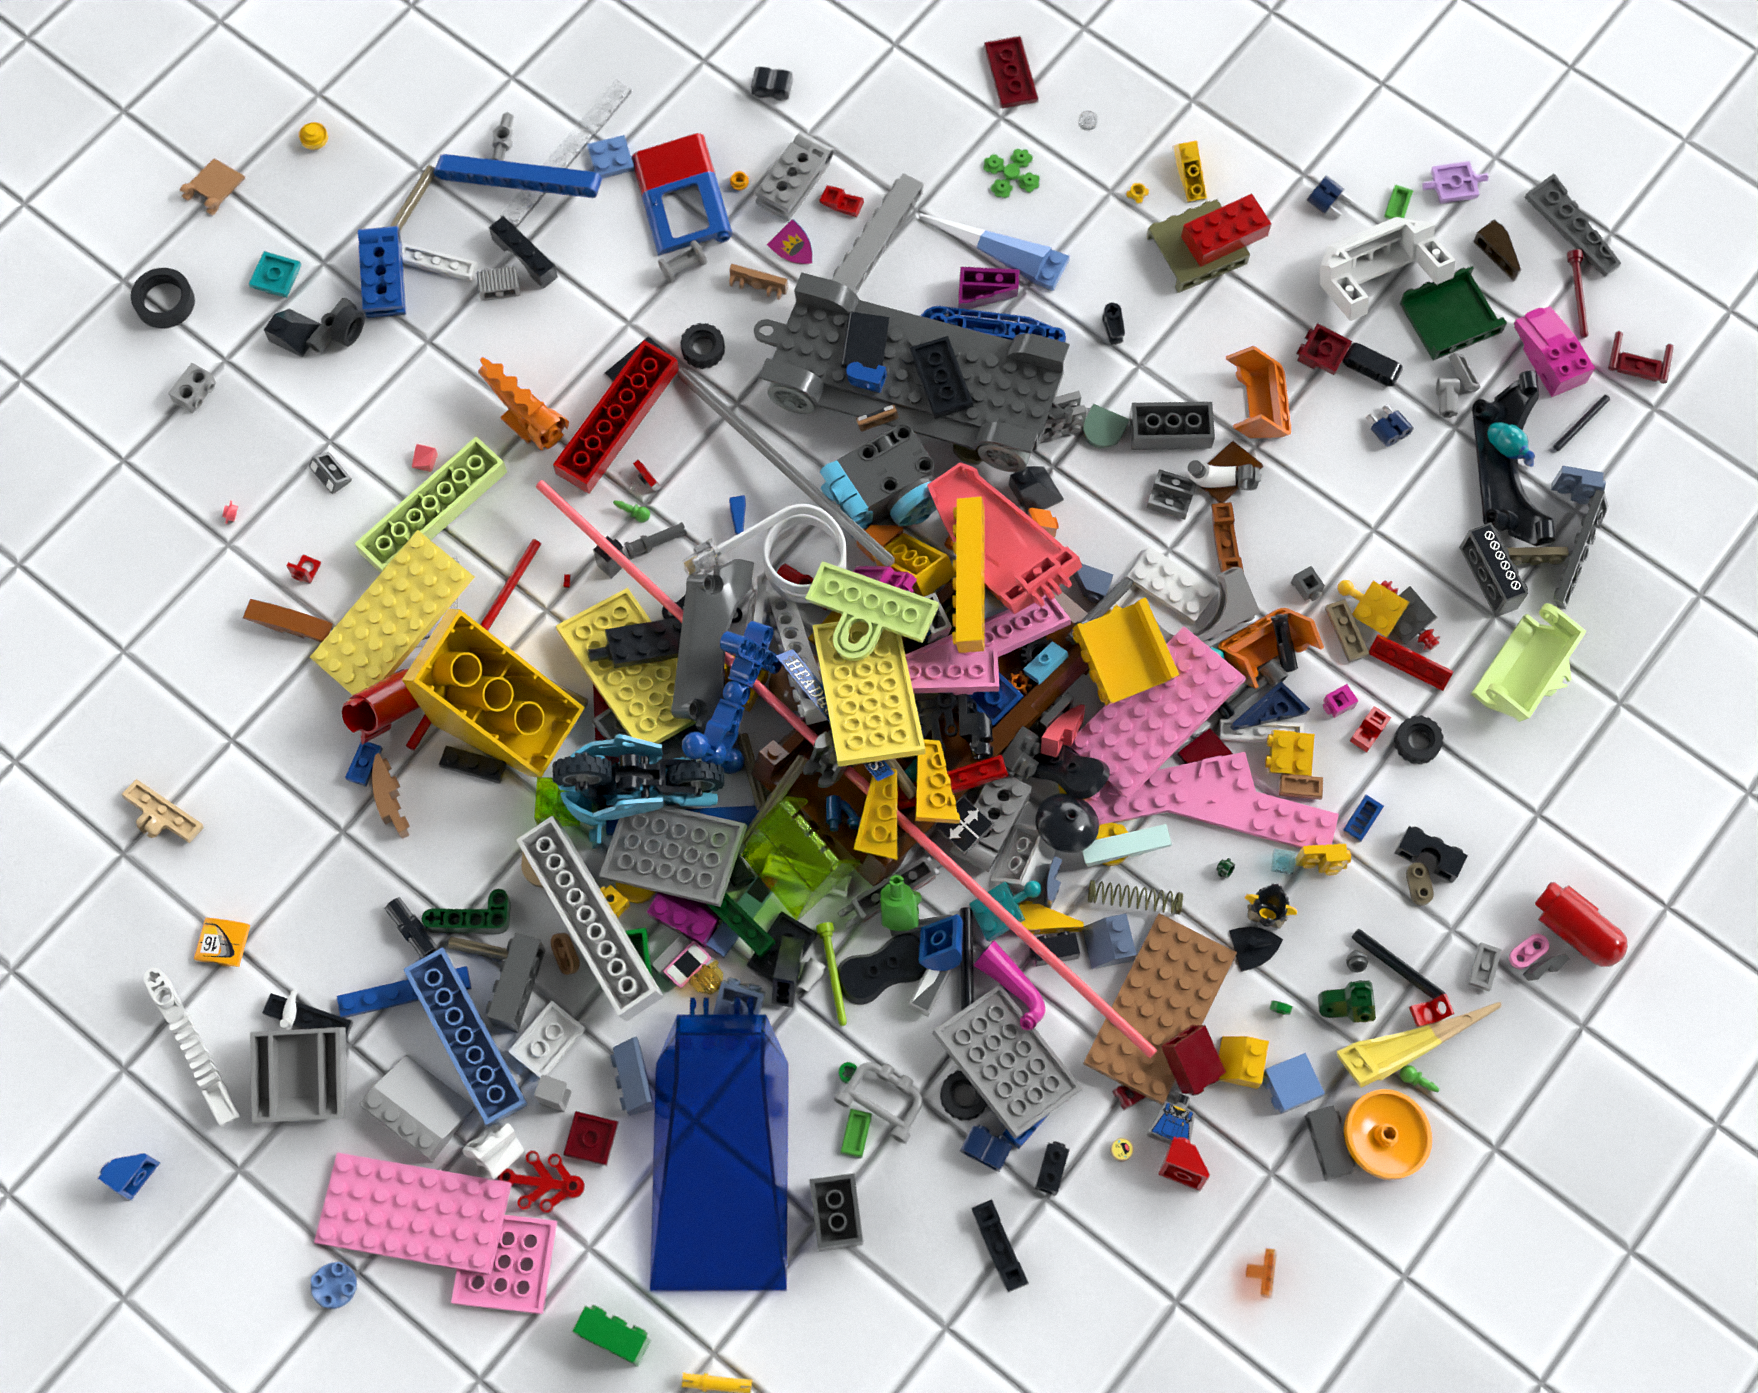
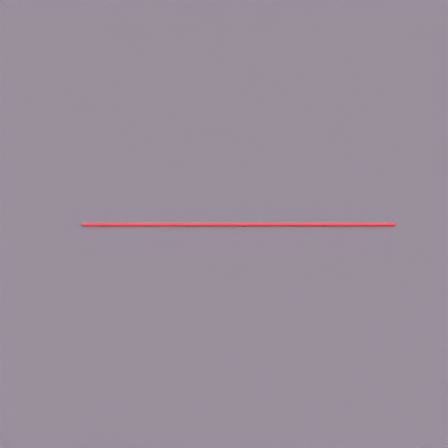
M543 480L537 483L536 488L682 623L683 610L547 483ZM725 652V664L731 669L735 658ZM756 679L752 689L814 746L819 736ZM849 766L844 775L867 795L870 783L854 768ZM897 809V824L1147 1057L1151 1058L1157 1052L1156 1048Z

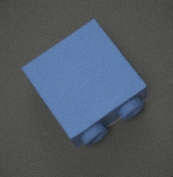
M1306 1053L1264 1070L1262 1083L1266 1089H1269L1272 1095L1271 1102L1280 1115L1315 1101L1325 1094Z

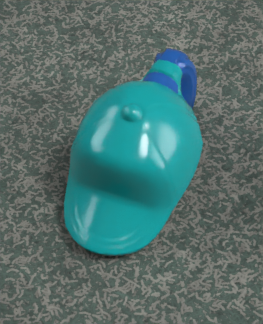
M1502 422L1490 425L1488 438L1500 453L1511 459H1523L1524 464L1529 467L1534 466L1535 454L1529 450L1528 437L1519 427Z

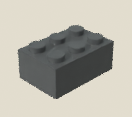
M854 1173L809 1179L818 1251L863 1245Z

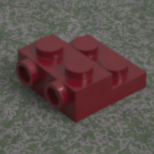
M1317 323L1314 330L1310 328L1304 339L1308 340L1305 345L1301 343L1296 353L1299 355L1297 361L1313 370L1318 367L1335 375L1353 341Z

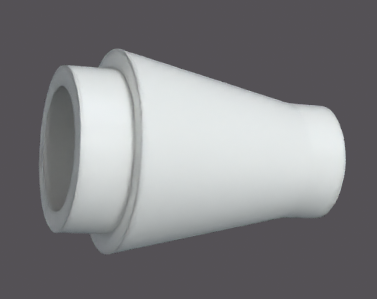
M810 957L809 961L805 962L798 986L809 992L810 988L823 975L825 965Z

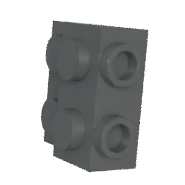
M1024 726L1021 727L1002 755L1007 773L1020 781L1023 778L1028 780L1035 773L1039 762L1033 758L1041 751L1042 742L1039 736Z

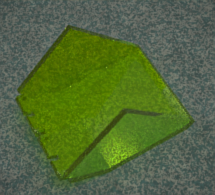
M785 797L782 801L776 803L756 826L741 856L797 921L861 862L858 859L839 860L829 848L822 853L820 850L826 844L815 831L807 836V833L812 828L801 815L795 819L792 818L808 800L799 797Z

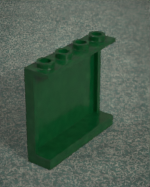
M1473 266L1457 270L1453 278L1437 285L1435 282L1429 281L1417 289L1411 288L1403 293L1399 304L1433 361L1503 332L1507 324L1504 317L1499 319L1496 317L1472 277Z

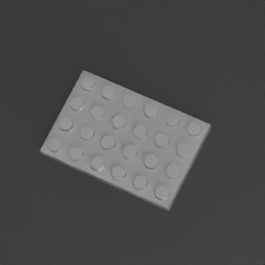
M665 805L658 810L620 818L599 877L604 880L721 907L747 825L737 821Z
M999 984L937 1027L932 1034L1013 1138L1016 1139L1080 1092L1082 1086L1035 1028L1024 1030L1021 1027L1020 1019L1024 1015L1023 1012Z

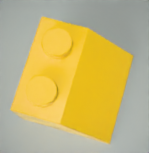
M1222 1036L1219 1057L1226 1073L1219 1077V1081L1258 1089L1262 1085L1269 1041L1248 1036Z

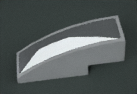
M927 968L909 1003V1008L929 1017L952 969L935 971Z

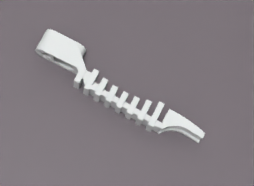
M150 968L144 974V983L153 1001L170 1024L169 1028L176 1035V1040L181 1044L180 1048L186 1054L184 1055L186 1060L191 1063L189 1064L190 1068L195 1072L193 1075L198 1080V1086L204 1090L202 1093L220 1127H223L226 1123L239 1118L228 1095L227 1088L223 1084L224 1081L218 1075L219 1072L213 1065L214 1062L208 1055V1050L203 1046L204 1042L199 1037L198 1031L194 1028L195 1025L189 1018V1013L183 1007L170 979L160 969ZM170 995L166 1002H162L164 996Z

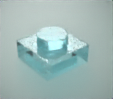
M1274 849L1271 871L1292 875L1294 873L1296 852Z

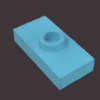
M1052 641L1023 671L1025 675L1041 684L1069 657L1068 652Z

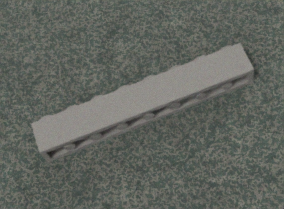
M904 173L899 179L897 178L894 181L891 192L886 193L882 201L883 204L880 208H876L873 213V219L870 223H866L861 237L856 238L851 252L848 251L846 253L843 264L834 271L833 281L845 285L857 294L922 196V182Z

